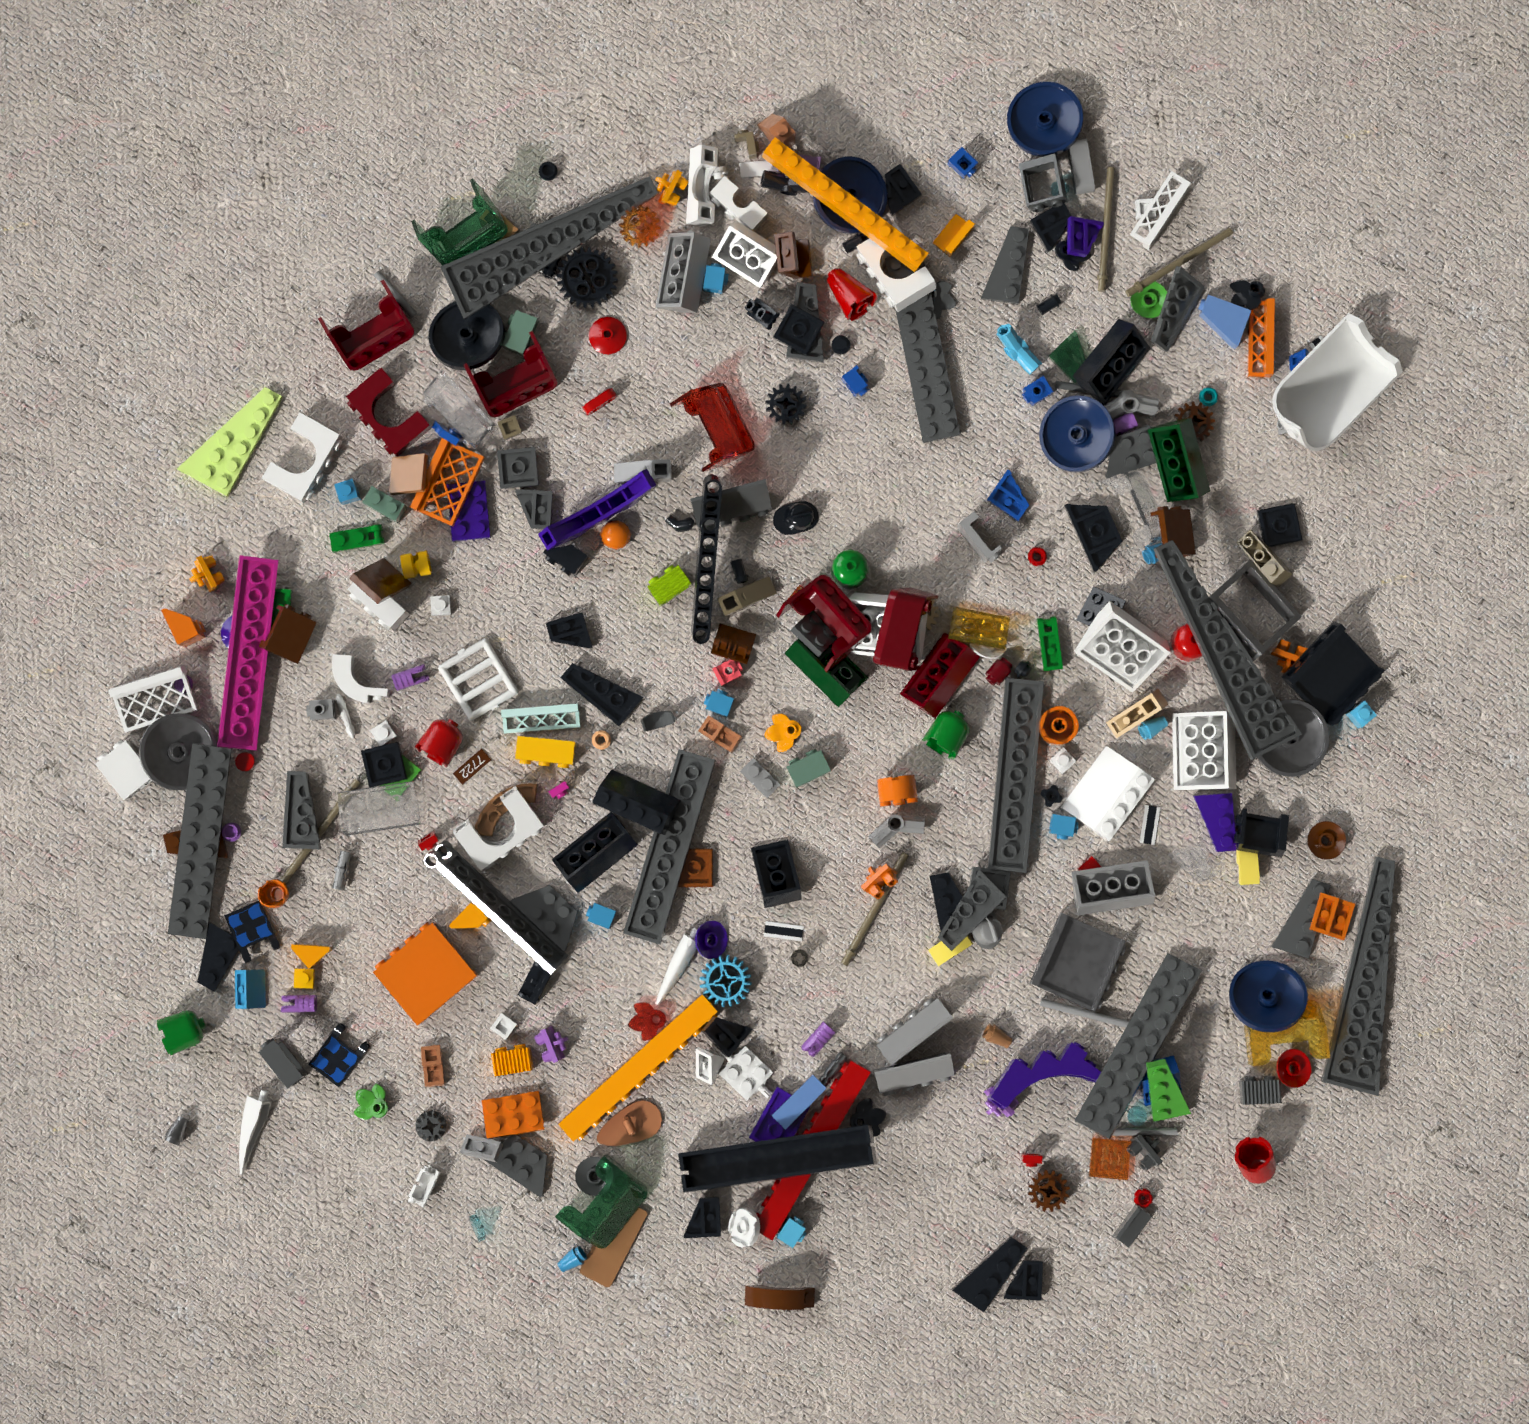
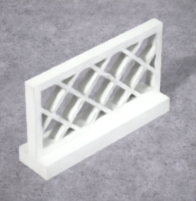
M185 665L108 690L110 697H113L125 732L151 725L159 719L157 718L159 714L162 717L166 716L167 714L161 712L165 702L174 707L171 714H186L198 710L186 676L187 670ZM175 680H183L184 688L182 692L172 687ZM162 685L168 689L164 698L154 693L157 686ZM144 691L150 694L146 703L136 699L139 692ZM170 691L180 695L176 704L167 700ZM152 696L162 700L158 710L148 705ZM127 697L132 700L128 709L121 706L119 698ZM182 697L190 700L191 708L184 709L179 706ZM134 702L144 706L140 715L130 711ZM147 708L156 712L153 720L143 717ZM128 714L138 718L134 726L128 727L126 721Z

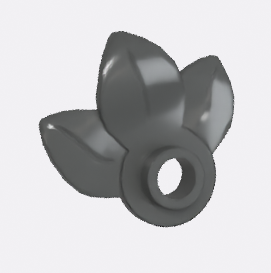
M945 281L937 282V289L931 292L933 294L932 300L936 319H940L942 310H949L956 306L953 297L948 294L952 285Z

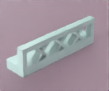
M579 704L501 710L504 734L581 728ZM567 713H575L576 724H567L562 719ZM548 715H554L559 719L554 726H548L544 722ZM529 716H535L539 720L535 727H529L524 723ZM507 718H516L521 723L516 729H508Z

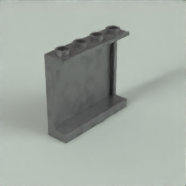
M1059 913L1030 984L1095 1012L1096 1008H1101L1104 1000L1101 998L1103 992H1107L1110 987L1111 981L1109 978L1111 974H1115L1119 966V963H1117L1119 955L1123 956L1126 950L1125 940L1069 917L1064 913Z

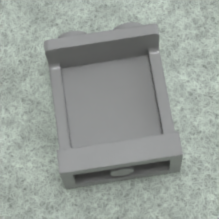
M974 511L963 519L957 528L983 562L990 561L992 563L1000 557L1002 546L999 545L993 551L987 547L972 527L979 518Z

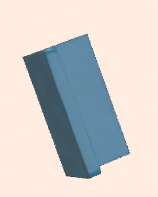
M235 970V1009L265 1008V970Z

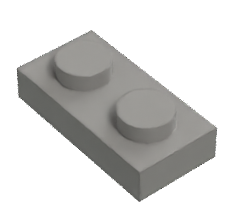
M754 758L740 771L766 798L781 785Z
M467 1134L460 1152L463 1155L497 1163L503 1144L499 1141Z

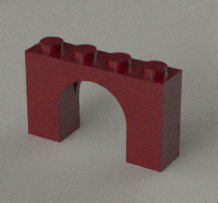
M379 368L346 396L349 400L347 404L353 412L358 410L361 414L359 419L365 426L370 425L374 429L371 432L378 441L380 439L386 444L383 446L390 455L394 453L398 457L432 427L418 411L396 427H385L377 422L374 415L376 402L395 386V383L386 372Z

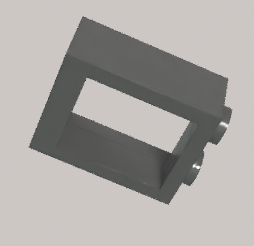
M1055 153L1019 163L1026 206L1031 212H1041L1044 208L1051 206L1059 207L1063 203L1068 202L1060 159ZM1054 168L1059 195L1034 201L1029 175Z
M273 1038L268 1039L261 1045L262 1050L258 1053L287 1089L293 1087L308 1075L307 1071L280 1038L275 1040Z

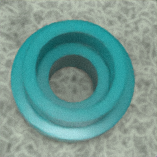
M1204 388L1199 393V401L1204 406H1213L1218 400V393L1213 388ZM1205 395H1211V400H1206Z

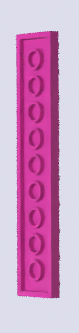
M239 555L217 742L218 747L257 750L268 651L260 648L259 644L261 640L266 641L271 629L278 560Z

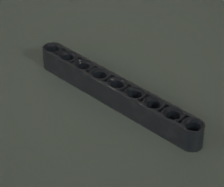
M714 474L707 475L704 478L691 624L693 640L698 644H704L709 640L722 497L721 481ZM709 483H718L715 488H708ZM709 501L716 502L713 507H707L706 504ZM709 519L714 520L713 525H711V526H706V525H705V522H706L707 520H709ZM706 538L713 539L710 544H704L703 541ZM708 556L711 558L708 563L702 562L704 557ZM703 575L710 576L707 581L700 580ZM701 594H708L706 599H699ZM700 612L707 613L703 618L697 616ZM699 630L705 631L702 636L696 635V632Z

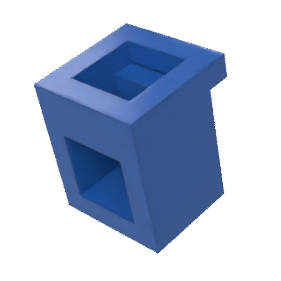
M961 147L948 160L947 165L965 179L967 176L971 178L976 173L978 162ZM964 163L967 165V168L963 169L960 165Z
M857 365L841 378L855 398L858 395L864 396L870 390L867 385V378L863 373H858L859 367Z
M1044 376L1027 385L1022 390L1025 402L1027 404L1030 403L1032 406L1053 394V390ZM1038 388L1040 390V393L1035 394L1033 392V389Z

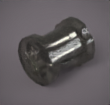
M795 950L791 955V961L797 967H802L808 962V955L804 950ZM797 953H801L802 956H805V959H803L802 963L800 964L797 960H794V957L797 956Z

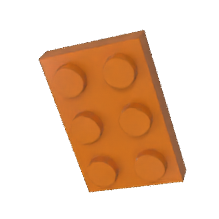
M539 1091L482 1100L487 1139L545 1130Z

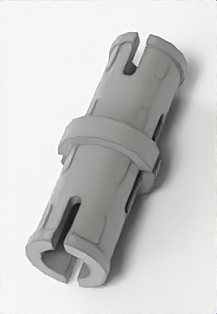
M340 850L337 867L334 868L336 873L332 886L333 889L344 891L346 877L350 872L348 868L352 855L351 852Z

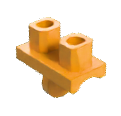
M673 171L670 178L666 173H664L662 178L656 177L655 182L659 184L656 190L661 192L663 187H665L658 199L659 203H667L672 206L677 205L680 196L673 193L674 188L677 187L680 190H684L689 182L681 176V171Z
M202 555L196 557L197 560L194 563L197 568L191 570L194 575L190 578L191 583L197 582L199 587L206 585L209 593L215 591L216 587L224 582V577L220 571L215 574H211L209 571L210 568L216 566L214 557L207 556L203 558Z

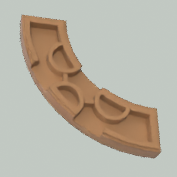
M538 784L516 785L528 803H536ZM513 787L498 793L481 811L475 825V829L481 836L493 837L498 821L508 811L500 796Z

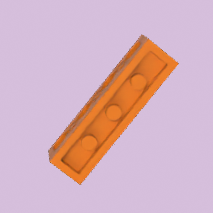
M1267 298L1265 301H1261L1260 306H1264V314L1260 318L1251 310L1248 321V377H1271L1274 374L1275 298ZM1257 323L1264 328V332L1259 337L1253 332V326ZM1257 341L1263 346V352L1259 356L1253 351V345ZM1257 360L1263 365V372H1252L1253 364Z

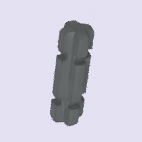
M839 1052L835 1060L824 1071L825 1074L819 1078V1081L825 1087H827L830 1079H833L841 1068L840 1065L844 1064L847 1060V1057Z

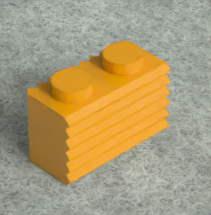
M526 1044L514 1045V1049L507 1050V1047L495 1048V1052L491 1053L494 1076L534 1070L531 1047H526Z

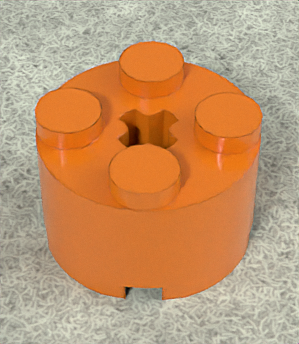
M1055 706L1048 709L1041 715L1039 721V734L1042 739L1056 746L1070 742L1076 736L1079 728L1076 715L1071 709L1064 706ZM1060 721V725L1063 726V728H1060L1057 731L1056 727L1054 726V723Z
M914 775L877 780L880 807L891 806V802H893L894 806L905 805V801L907 803L918 802Z

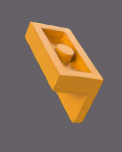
M955 214L933 241V244L951 257L972 231L975 224L971 220L965 221L958 214Z

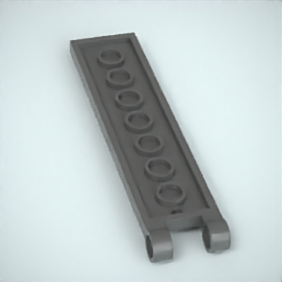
M442 841L436 846L435 851H430L424 857V863L427 867H436L444 878L451 881L458 891L465 894L472 904L479 907L487 918L493 920L498 925V928L508 934L515 944L522 947L529 957L536 960L543 970L552 974L569 956L453 848L451 843ZM441 846L447 849V854L441 851ZM429 856L435 857L436 863L431 862Z

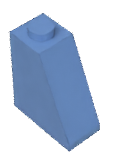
M1208 295L1199 304L1198 309L1201 310L1199 316L1231 348L1236 349L1240 343L1251 310Z

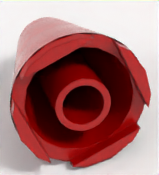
M835 268L828 273L827 282L847 320L854 321L868 312L866 308L869 305L873 307L877 301L875 292L841 268Z

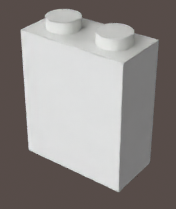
M121 740L113 746L114 750L109 754L107 752L102 754L98 758L99 762L95 765L120 797L128 801L150 784L152 780L142 768L139 752L130 741L125 740L123 742Z

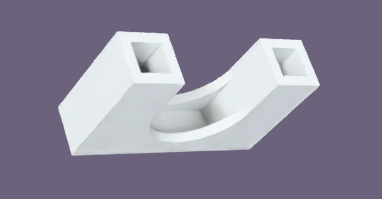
M896 223L892 224L893 227L901 232ZM870 238L856 246L858 251L856 256L861 264L865 263L869 277L871 279L875 278L878 290L881 294L883 292L886 294L888 305L891 308L894 307L897 312L937 289L934 278L925 266L906 278L893 279L882 271L885 258L889 257L890 253Z
M299 413L290 429L313 443L316 449V460L313 466L306 472L295 474L271 462L262 479L305 503L306 500L309 501L312 497L314 485L320 483L324 468H328L333 460L332 454L334 451L339 450L342 444V437L306 415Z
M516 786L500 796L501 801L514 818V828L507 838L497 842L488 841L477 832L469 819L453 829L455 837L480 871L484 868L485 870L490 868L499 857H506L515 846L520 847L526 842V838L531 835L535 836L542 830V821Z

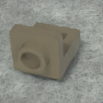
M738 131L734 135L735 143L746 141L749 159L757 158L756 152H760L758 140L754 141L753 131Z

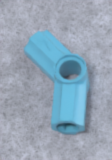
M1010 324L1001 325L997 329L996 335L1004 345L1005 353L1013 361H1017L1029 375L1032 374L1042 364L1041 361L1029 350L1027 343L1017 335Z

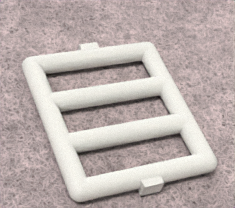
M486 638L467 649L459 650L457 655L438 667L470 721L475 720L491 709L494 711L499 708V704L518 693L517 687ZM484 647L489 658L453 679L448 668ZM494 664L499 674L464 695L461 693L457 685ZM502 680L505 682L509 689L508 691L472 711L467 703L469 700Z

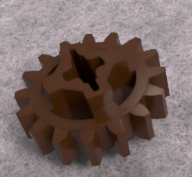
M1194 401L1191 402L1190 406L1185 403L1184 409L1178 408L1180 414L1174 415L1175 419L1182 420L1184 413L1189 411L1188 418H1194V421L1198 422L1194 426L1196 438H1199L1201 442L1204 441V436H1210L1208 430H1214V427L1210 425L1215 422L1214 419H1210L1213 412H1207L1208 406L1202 408V402L1198 406L1195 405ZM1198 411L1201 412L1204 415V417L1199 415ZM1206 426L1204 431L1198 434L1199 427Z
M1044 1169L1043 1175L1037 1172V1178L1031 1177L1034 1183L1028 1184L1032 1191L1027 1192V1194L1033 1195L1030 1199L1031 1203L1036 1201L1035 1207L1039 1208L1042 1206L1043 1212L1047 1208H1049L1050 1212H1053V1207L1055 1206L1060 1210L1059 1204H1066L1064 1197L1070 1196L1065 1193V1191L1070 1189L1069 1186H1064L1067 1180H1061V1173L1056 1176L1055 1170L1048 1174V1171ZM1047 1178L1046 1182L1038 1184L1041 1180ZM1055 1180L1059 1182L1061 1190L1055 1187ZM1050 1186L1055 1192L1047 1195L1042 1189H1048ZM1036 1191L1042 1194V1202L1037 1198ZM1058 1197V1200L1050 1203L1053 1198Z

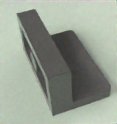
M1135 1204L1113 1236L1127 1247H1130L1152 1216Z

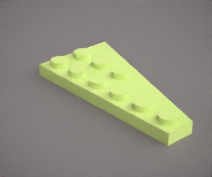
M264 387L183 462L177 470L228 497L283 397Z

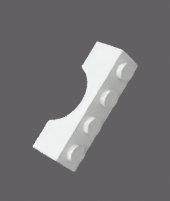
M699 145L690 149L686 224L704 227L714 223L715 204L709 198V182L713 171L717 167L718 148Z

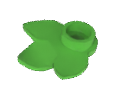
M376 1083L371 1091L367 1089L357 1090L356 1100L360 1106L356 1108L354 1114L364 1120H369L372 1117H384L388 1112L384 1088ZM380 1105V1110L377 1112L376 1106Z

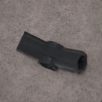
M763 171L760 183L763 188L777 190L782 194L796 196L797 193H809L784 173Z

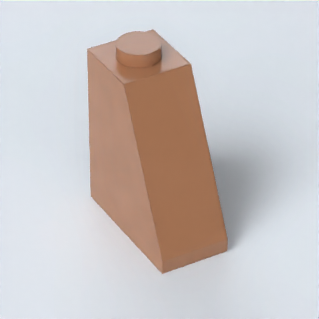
M772 113L757 125L770 143L776 137L789 148L795 145L796 132L784 117Z

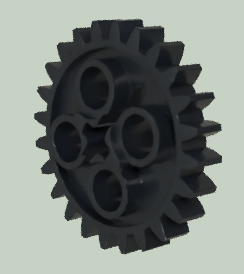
M582 247L580 248V253L573 250L574 256L572 257L567 254L568 261H561L564 267H558L562 274H557L556 276L562 280L558 281L557 285L563 286L559 291L560 293L566 292L564 299L570 298V305L576 302L577 308L583 304L585 310L588 305H591L592 309H594L595 303L601 307L602 300L608 302L607 295L614 296L611 289L617 290V287L613 284L618 282V279L613 277L618 274V271L612 270L616 267L615 263L609 264L611 257L605 259V252L599 255L597 248L594 253L591 252L590 247H588L587 252H584ZM595 262L597 267L590 270L587 268V264ZM580 263L583 264L587 275L590 277L596 293H592L587 280H584L585 277L579 266ZM578 270L580 275L577 278L570 277L571 271ZM598 279L605 280V284L601 287L596 286L595 282ZM586 287L588 292L585 295H580L578 293L579 288Z

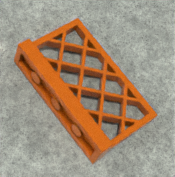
M441 438L427 469L425 492L416 493L410 508L454 527L485 457L461 446H455ZM453 448L459 450L462 456L452 461L450 456ZM471 457L478 458L476 466L469 468L466 459ZM463 461L466 470L456 473L454 464ZM451 466L454 475L444 478L442 473L444 468ZM468 473V483L461 486L458 477ZM455 478L458 487L449 491L446 482ZM443 483L446 492L436 496L434 491L436 486ZM460 491V501L453 503L450 494ZM447 496L450 505L441 508L438 499ZM435 501L438 509L433 512L426 511L428 503ZM452 508L454 514L449 521L444 518L442 511Z

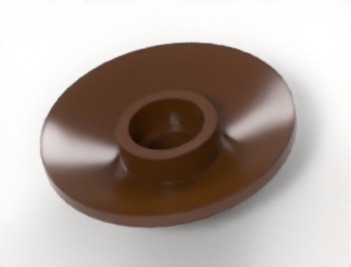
M1323 821L1311 828L1308 833L1307 844L1313 855L1320 859L1330 860L1338 857L1343 852L1346 845V836L1343 829L1336 823ZM1323 837L1328 838L1329 841L1327 844H1323Z

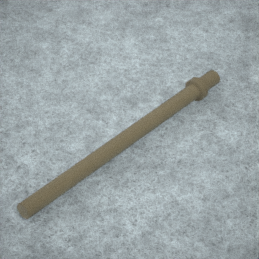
M1107 167L1099 275H1097L1099 292H1105L1106 281H1108L1107 264L1114 167Z
M1227 228L1142 281L1135 282L1134 286L1125 290L1126 295L1130 297L1137 292H1142L1143 288L1175 270L1176 266L1180 267L1231 236L1233 231L1231 228Z
M356 778L349 787L346 786L344 794L319 826V838L322 837L350 797L356 794L355 790L361 784ZM302 849L280 881L287 884L312 849Z
M904 852L901 853L894 866V869L897 871L896 878L909 857ZM886 884L882 888L885 892L880 899L875 900L849 949L846 948V954L841 961L842 964L848 966L852 957L856 956L857 948L891 889Z

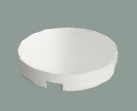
M739 1208V1210L732 1213L728 1226L729 1233L732 1235V1242L739 1247H749L757 1241L760 1233V1223L757 1214L752 1209Z

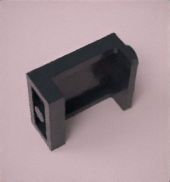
M1243 808L1241 813L1236 816L1235 824L1238 825V832L1236 831L1234 835V843H1237L1236 850L1282 858L1286 851L1289 815L1281 814L1279 818L1250 814L1247 813V809Z

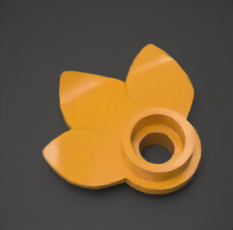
M775 714L772 716L774 725L766 730L764 736L770 741L777 742L778 752H784L793 747L794 740L801 735L802 727L799 722L790 720L785 714ZM791 726L795 729L794 733L789 732Z

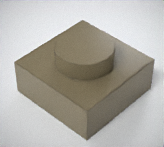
M515 415L497 422L504 440L523 434Z

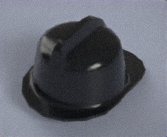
M807 501L787 504L775 512L773 524L776 530L785 535L805 532L813 529L819 519L818 511L812 503Z

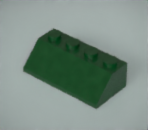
M1192 419L1176 420L1149 428L1148 433L1167 502L1199 498L1210 492Z
M797 639L784 653L838 708L869 678L848 656L826 672L824 669L834 656L832 644L817 657L801 640Z

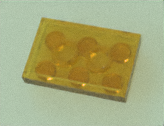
M954 606L948 639L1005 650L1010 617Z

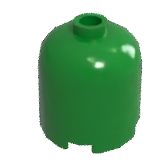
M844 550L832 562V578L836 584L843 588H857L868 577V561L857 550Z
M944 711L936 717L922 741H928L926 745L940 755L945 752L949 754V759L954 760L969 735L970 727L964 719L965 716L959 711H954V713Z
M182 1011L157 1020L158 1030H163L165 1036L161 1040L170 1056L191 1048L203 1040V1029L206 1028L204 1019L199 1018L193 1011Z

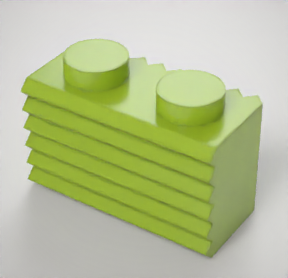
M671 565L664 570L665 574L659 578L657 575L648 581L650 585L647 588L660 607L692 586L679 565L676 567Z

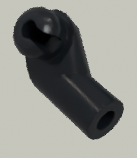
M670 514L665 520L677 532L689 531L694 526V520L690 517L678 521Z

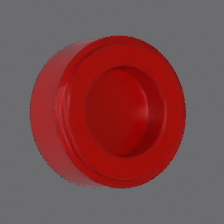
M242 752L237 755L235 765L241 771H250L255 766V758L250 753Z

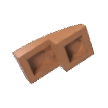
M709 715L698 730V732L731 753L734 752L743 738Z
M441 1046L421 1047L425 1087L444 1086Z

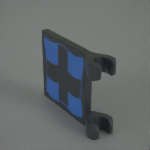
M260 901L224 915L245 963L251 961L247 947L263 940L269 939L273 950L280 948V944Z
M342 1023L335 1027L308 1064L338 1088L370 1048V1045L364 1042L357 1051H354L338 1037L346 1028Z

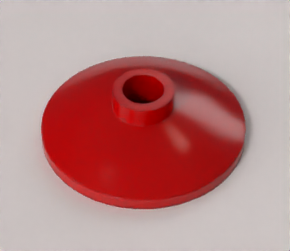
M602 317L596 320L590 328V344L601 354H615L626 343V329L616 318ZM606 331L611 333V336L608 338L604 336Z
M1298 1049L1284 1051L1277 1061L1278 1077L1286 1086L1291 1088L1305 1085L1311 1076V1063L1307 1055Z

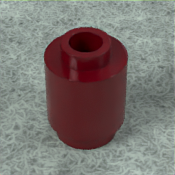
M1003 657L999 660L997 659L985 672L987 676L985 679L993 686L995 684L1000 685L1011 673L1012 664Z

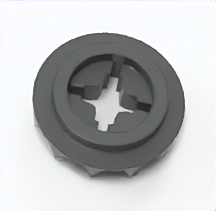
M437 1111L423 1112L416 1121V1132L425 1141H436L446 1131L445 1118ZM429 1120L432 1124H439L433 1128V1134L430 1129H423V1127L428 1125Z

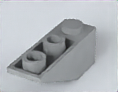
M671 459L614 464V483H626L645 469L649 471L654 482H672Z

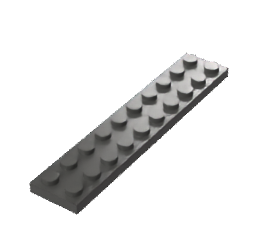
M894 256L885 258L890 278L903 279L915 273ZM924 261L916 271L920 270L925 266ZM930 292L901 311H896L923 444L961 436Z
M1005 679L988 869L1027 873L1043 681Z
M192 744L168 934L206 939L232 748Z
M678 750L666 794L681 801L666 835L653 832L623 934L661 945L716 760L684 750Z
M1167 953L1075 1119L1076 1123L1108 1140L1111 1139L1147 1073L1146 1063L1154 1061L1201 976L1202 970Z

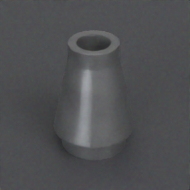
M178 1116L165 1133L166 1137L164 1140L179 1146L180 1142H183L189 1120Z

